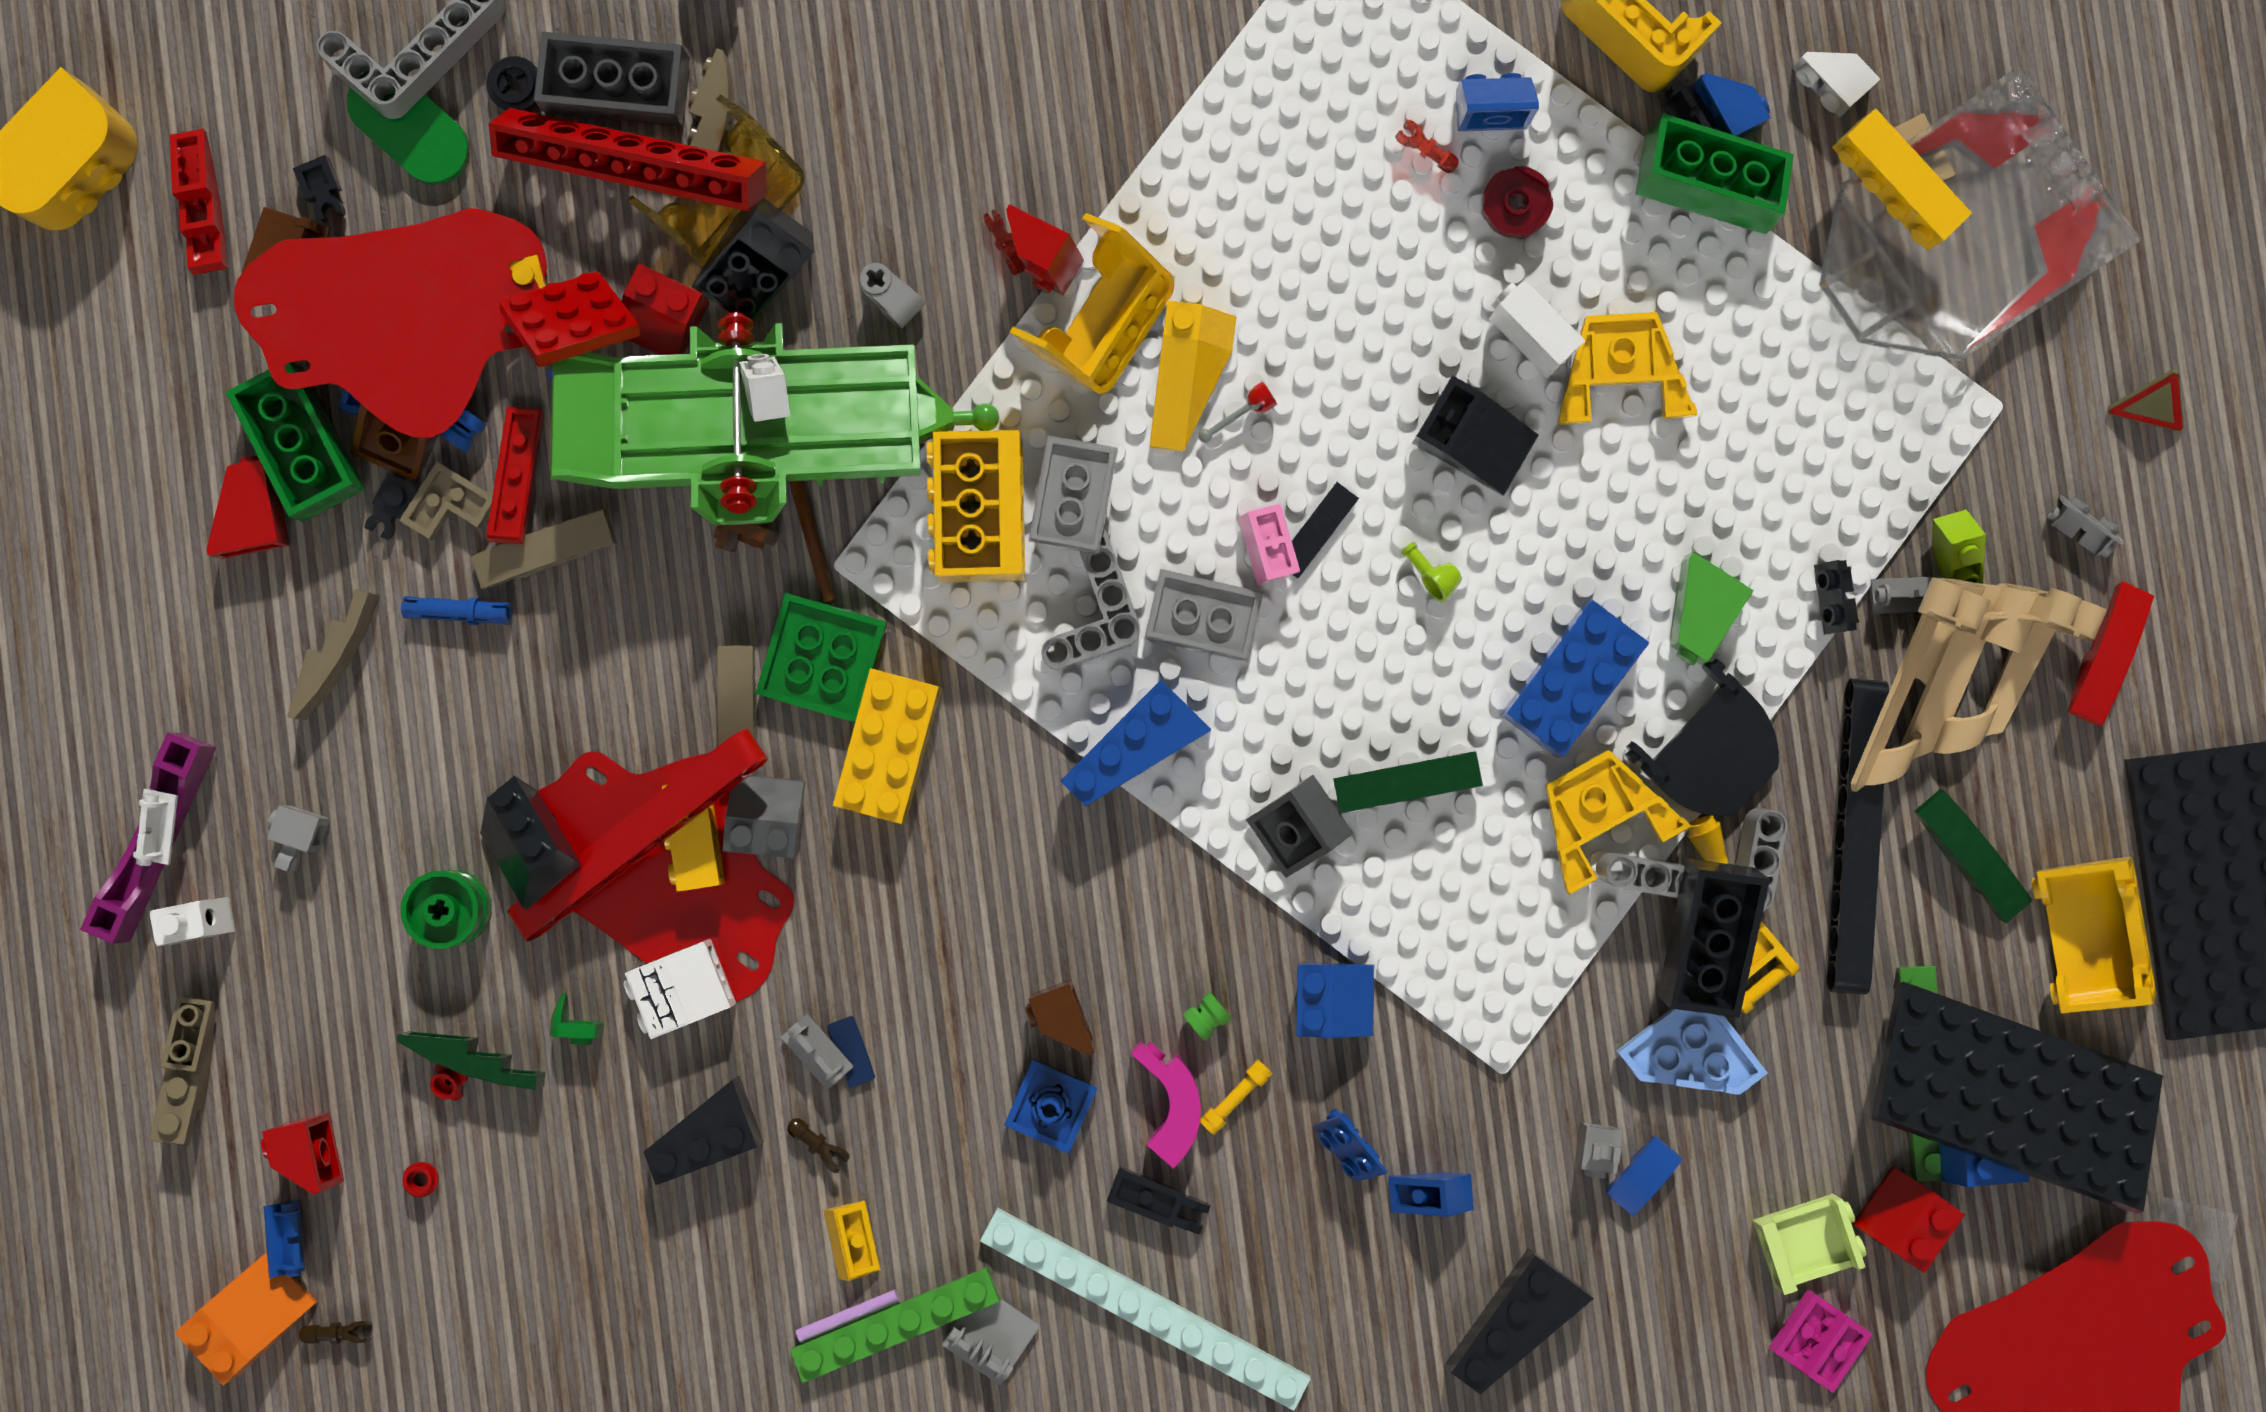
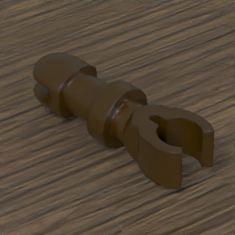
M792 1119L787 1126L790 1136L797 1141L800 1139L809 1147L808 1151L811 1154L817 1153L820 1155L825 1166L831 1172L838 1173L841 1169L840 1165L835 1164L832 1157L839 1156L843 1162H847L850 1158L848 1152L839 1146L828 1144L823 1134L819 1136L815 1134L802 1119Z
M357 1321L350 1325L342 1326L340 1322H333L330 1326L325 1327L308 1325L301 1329L299 1338L305 1344L320 1343V1341L340 1344L342 1340H349L353 1343H366L372 1339L370 1337L361 1339L358 1337V1334H353L352 1332L358 1330L361 1325L368 1327L372 1323L369 1321Z

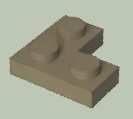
M436 461L399 521L432 541L451 512L481 529L490 515L493 495Z

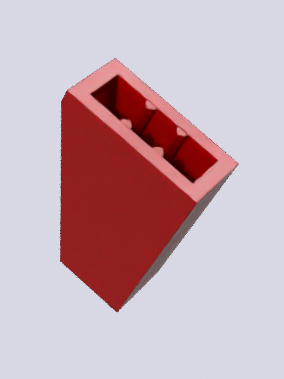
M258 456L242 457L239 459V464L227 466L206 548L208 556L225 559L290 546L282 503Z

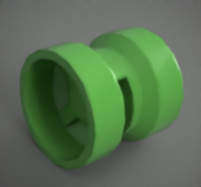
M1211 992L1202 997L1198 1008L1190 1007L1183 1013V1016L1204 1041L1213 1035L1214 1027L1224 1026L1232 1020Z

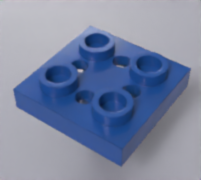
M1033 1058L1004 1126L1069 1154L1098 1087ZM1056 1084H1060L1063 1087L1061 1094L1055 1093L1061 1091L1060 1087H1054ZM1035 1093L1036 1095L1032 1097V1102H1031V1101H1030V1096ZM1065 1108H1070L1072 1110V1115L1070 1117H1068L1070 1115V1111H1066L1063 1115Z

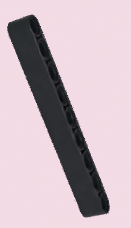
M1850 678L1845 688L1827 963V987L1830 992L1867 995L1872 982L1884 784L1865 785L1857 792L1851 790V781L1889 693L1888 682L1882 680Z

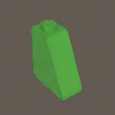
M1695 552L1686 555L1681 563L1670 646L1678 650L1676 656L1690 665H1695L1696 662L1698 664L1709 662L1754 591Z

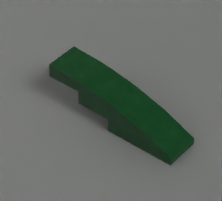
M1476 751L1333 778L1340 813L1483 786Z
M1940 788L1914 811L1946 859L1958 867L1971 888L1983 896L1999 920L2007 924L2033 901L1994 847L1945 790Z
M413 1031L397 1035V1042L434 1063L463 1075L498 1085L537 1090L545 1084L546 1072L511 1069L512 1055L477 1052L479 1037Z

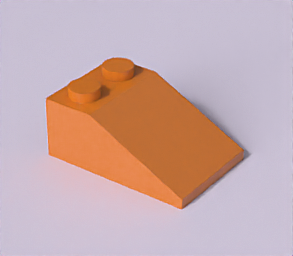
M266 1252L200 1308L175 1334L224 1386L240 1376L309 1311L317 1301L295 1277L282 1275L269 1278Z

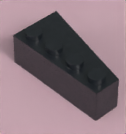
M1528 1248L1449 1357L1446 1365L1454 1376L1481 1395L1594 1298L1583 1287Z

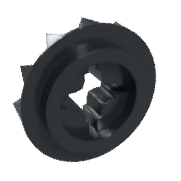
M510 56L499 60L490 69L486 80L487 92L491 100L505 111L509 108L524 110L528 107H534L537 67L531 61L518 56ZM507 75L516 81L523 79L520 83L524 92L522 95L515 90L508 92L511 86L506 78Z

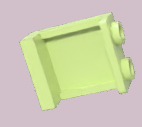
M1834 1194L1752 1220L1774 1287L1784 1295L1798 1291L1796 1285L1850 1267H1854L1857 1270L1866 1268L1863 1257L1867 1255L1865 1246L1858 1235L1855 1236L1851 1224L1855 1222L1853 1210L1847 1201L1844 1202L1843 1199Z

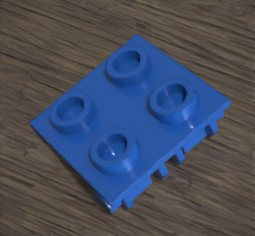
M1336 1108L1326 1116V1121L1313 1125V1128L1318 1133L1320 1143L1329 1151H1333L1341 1161L1340 1166L1350 1178L1358 1182L1384 1175L1388 1172L1378 1160L1380 1157L1369 1143H1365V1137L1358 1135L1360 1131L1357 1128L1353 1129L1355 1125L1345 1112L1340 1113Z

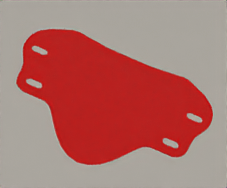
M468 208L420 224L344 237L287 239L280 241L252 261L237 279L234 289V307L240 324L261 347L270 374L281 387L294 390L328 383L339 385L374 416L397 432L414 438H432L447 431L460 418L472 397L483 367L490 356L500 351L524 347L515 333L506 332L505 325L507 321L500 312L498 301L510 298L517 293H526L540 288L535 278L529 285L517 284L513 280L509 264L513 261L538 255L543 279L545 280L547 261L540 240L530 228L513 218L478 208ZM273 304L276 307V312L272 315L262 317L251 315V309L256 306ZM303 360L310 363V368L307 371L292 374L285 371V366L288 363Z
M586 752L578 757L557 781L538 790L550 812L555 816L557 824L577 856L660 792L662 786L669 785L709 753L684 758L650 772L635 774L628 772L602 753ZM591 766L596 768L607 777V782L604 785H599L586 775V769ZM729 791L714 803L725 884L677 892L676 885H671L668 873V865L673 864L671 850H666L663 842L573 912L589 921L646 964L711 939L734 999L739 1001L753 994L767 979L773 966L777 937L792 912L794 896L786 884L761 867L756 854L723 851ZM761 890L769 892L779 900V907L776 909L769 907L758 898V893ZM745 952L757 960L758 968L750 970L737 960L738 953Z
M2162 1221L2122 1222L2112 1226L2082 1251L2056 1268L2000 1299L1953 1318L1932 1349L1925 1371L1927 1387L1932 1399L1942 1412H2180L2181 1377L2184 1367L2190 1360L2218 1345L2226 1333L2224 1317L2211 1291L2210 1267L2206 1252L2199 1241L2179 1225ZM2186 1257L2194 1259V1265L2180 1274L2172 1272V1266ZM2205 1320L2210 1322L2211 1328L2207 1332L2196 1338L2188 1336V1330L2191 1327ZM1962 1385H1969L1971 1387V1393L1957 1402L1949 1400V1393Z

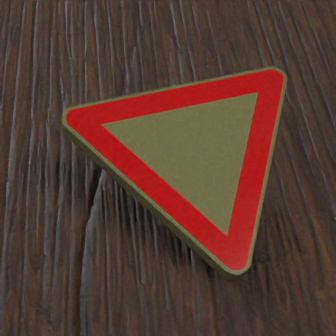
M2176 369L2170 370L2108 407V413L2113 416L2173 431H2182L2184 429L2179 371Z

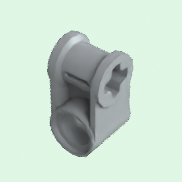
M871 263L861 271L860 282L864 294L899 329H902L925 305L923 299L910 286L902 282L883 264ZM882 276L883 286L874 285L871 288L870 278L874 277L878 280Z

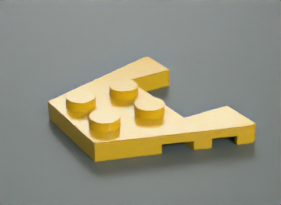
M1657 312L1594 315L1584 318L1580 335L1586 341L1575 351L1557 425L1586 424L1592 421L1591 386L1660 383L1663 419L1694 418L1698 415L1695 403H1692L1686 389L1687 384L1684 376L1680 374L1674 360L1673 349Z
M1609 750L1602 752L1545 784L1564 888L1569 895L1598 879L1580 846L1643 811L1660 843L1691 827L1683 817H1680L1670 808L1667 802L1648 788L1634 772Z

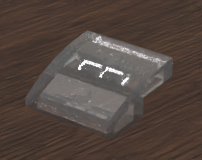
M2163 1196L2158 1221L2179 1225L2190 1232L2206 1252L2209 1260L2211 1281L2224 1284L2238 1214ZM2186 1257L2172 1266V1272L2180 1274L2194 1265V1259Z

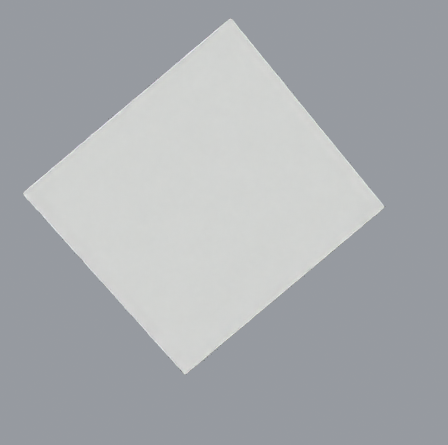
M1265 0L1098 217L1122 226L1172 274L1174 278V291L1168 301L1205 305L1237 317L1232 354L1223 369L1185 451L1149 447L1167 304L1113 388L1104 394H1098L1087 389L1044 362L1012 334H1009L954 405L953 412L973 411L979 404L988 403L993 405L999 412V423L991 431L1020 430L1023 440L1025 581L941 583L935 574H932V570H929L928 551L929 549H935V539H932L928 533V513H934V504H931V499H928L927 479L928 477H934V469H931L930 463L927 462V442L920 450L921 475L899 477L837 558L834 568L1081 757H1084L1162 680L1212 730L1127 781L1121 787L1353 963L1374 964V979L1498 1073L1505 1074L1511 1069L1642 893L1640 891L1618 888L1601 881L1596 873V864L1599 858L1607 853H1619L1665 862L1688 831L1687 829L1671 839L1660 843L1643 811L1580 846L1598 879L1569 895L1564 888L1545 784L1602 752L1609 750L1688 823L1696 820L1701 814L1687 809L1669 798L1640 769L1642 764L1639 761L1633 764L1625 756L1628 752L1626 746L1633 741L1654 759L1720 688L1703 670V664L1696 662L1695 665H1690L1676 656L1678 650L1670 646L1681 563L1684 557L1695 552L1754 590L1709 661L1712 662L1715 658L1721 661L1726 667L1722 672L1725 675L1730 673L1760 703L1771 720L1835 634L1824 635L1820 617L1818 591L1815 583L1814 565L1835 560H1847V567L1851 566L1852 568L1851 575L1854 591L1845 593L1846 599L1855 598L1857 605L1871 586V579L1878 577L2002 411L2003 404L1771 230L1765 235L1636 195L1645 137L1461 0ZM1508 73L1521 74V78L1532 77L1539 101V110L1528 129L1458 131L1456 89L1461 79H1465L1466 76L1473 74L1486 75V79L1500 78L1501 75ZM1515 166L1530 167L1541 173L1550 186L1549 190L1553 198V210L1549 219L1538 232L1526 239L1508 238L1498 234L1488 225L1481 214L1482 195L1490 179L1497 172L1511 169ZM1520 194L1515 198L1509 196L1508 201L1511 203V208L1516 211L1519 208L1524 210L1526 208V205L1522 203L1524 197ZM1092 228L1088 230L1077 245L1084 262L1064 296L1053 290L1050 294L1042 291L1016 324V328L1036 337L1048 327H1056L1066 333L1102 277L1092 263L1094 249L1102 237ZM1526 279L1579 334L1586 316L1657 312L1673 349L1674 360L1680 374L1684 376L1687 384L1686 389L1692 403H1695L1698 415L1694 418L1663 419L1660 383L1591 386L1592 421L1586 424L1557 425L1575 352L1549 378H1546L1489 319L1495 310L1491 305L1497 300L1498 295L1512 282L1518 286ZM1452 375L1483 392L1539 434L1504 496L1412 444ZM1261 381L1264 382L1278 405L1264 413L1250 410L1212 435V439L1208 443H1203L1199 440L1198 434L1202 429H1210L1245 406L1248 402L1249 391ZM974 425L954 426V429L949 431L980 430ZM1047 435L1118 448L1104 526L1140 624L1139 638L1131 646L1058 671L1049 668L1042 659L1041 649L1046 640L1102 620L1103 617L1080 552L1078 550L1028 541ZM971 467L965 474H967L968 478L975 477V474L979 473V470L976 467ZM1336 482L1359 498L1298 579L1292 575L1285 579L1279 578L1267 584L1257 586L1238 518L1249 511L1281 503L1292 541ZM971 502L965 509L969 514H972L980 506L977 502ZM971 537L970 541L966 542L970 550L976 549V546L981 544L977 537ZM1415 542L1417 544L1418 550L1433 567L1451 563L1460 572L1462 581L1453 595L1445 602L1441 603L1431 596L1422 582V575L1407 557H1403L1401 551L1410 543ZM1096 555L1091 560L1090 566L1096 572H1105L1110 567L1111 561L1105 555ZM1160 569L1263 592L1248 662L1144 638ZM1114 587L1105 590L1102 596L1104 603L1110 606L1119 604L1123 598L1121 591ZM1593 599L1650 643L1566 755L1556 758L1500 714L1583 604ZM1120 621L1114 628L1115 635L1120 639L1132 637L1135 631L1133 624L1129 621ZM1093 632L1085 634L1081 639V646L1087 651H1095L1101 645L1100 636ZM1060 644L1051 646L1048 650V659L1053 663L1063 662L1067 658V648ZM1473 751L1477 752L1483 786L1340 813L1353 834L1332 851L1285 878L1246 821L1247 818L1311 775L1315 776L1339 811L1333 778ZM1620 861L1616 862L1611 868L1613 879L1618 878L1622 873ZM1654 867L1646 872L1645 881L1647 885L1656 874Z

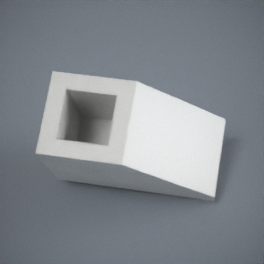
M1806 52L1792 67L1796 71L1798 80L1804 86L1811 87L1820 96L1822 105L1829 112L1836 113L1839 117L1848 111L1880 80L1857 54Z
M754 354L747 357L748 361L739 362L749 412L754 422L789 417L790 409L785 374L775 357L769 358L768 354Z

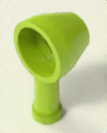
M1415 542L1410 543L1401 551L1403 557H1407L1422 575V582L1431 596L1441 603L1445 602L1453 595L1462 581L1460 572L1451 563L1433 567L1418 550L1417 544Z

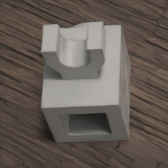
M278 805L277 810L272 812L267 824V828L270 830L267 839L283 844L274 867L287 872L290 870L297 871L302 851L320 852L331 818L292 805Z
M1580 1122L1575 1165L1584 1170V1175L1605 1179L1606 1173L1617 1174L1618 1163H1620L1623 1132L1613 1126Z

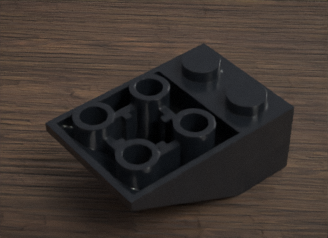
M763 198L751 210H741L736 215L693 282L692 287L729 313H742L754 321L814 253L813 234Z
M1452 375L1412 444L1504 496L1539 434L1483 392Z

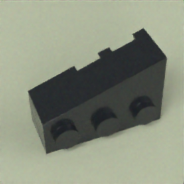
M740 1076L731 1080L644 1151L655 1185L752 1150L764 1142Z

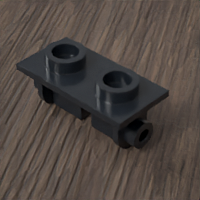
M1688 78L1684 81L1682 79L1676 81L1670 86L1669 90L1657 96L1668 115L1720 131Z
M1835 560L1814 565L1815 583L1818 591L1820 617L1824 635L1857 630L1856 623L1860 622L1857 615L1855 598L1846 599L1845 593L1854 591L1851 575L1852 568L1851 566L1847 567V560Z

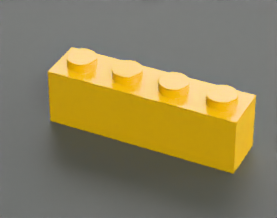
M1876 108L1859 120L1832 146L1838 154L1840 161L1845 166L1850 167L1860 177L1864 187L1884 203L1888 213L1893 218L1899 220L1908 229L1912 239L1927 251L1945 241L1972 214Z

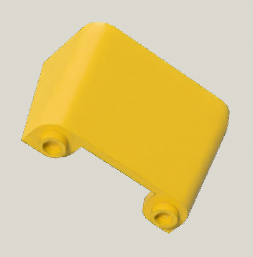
M2132 857L2038 870L2037 878H2032V888L2035 899H2042L2043 905H2046L2057 969L2056 983H2050L2053 1005L2059 1004L2061 1013L2153 1005L2156 998V988Z

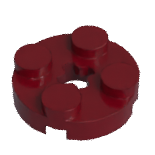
M1515 166L1514 168L1497 172L1488 182L1482 195L1481 214L1483 219L1487 221L1488 225L1495 232L1508 238L1526 239L1538 232L1545 225L1553 210V198L1551 197L1550 186L1546 178L1538 171L1526 166ZM1520 194L1524 197L1522 203L1526 205V208L1524 210L1519 208L1516 211L1511 208L1508 197L1515 198Z

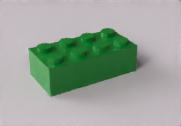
M1662 113L1645 135L1635 194L1766 235L1785 215L1794 154Z
M294 362L288 363L285 366V371L290 374L305 371L302 366ZM268 369L225 391L288 517L305 522L366 490L313 386L294 390L283 388L274 381Z

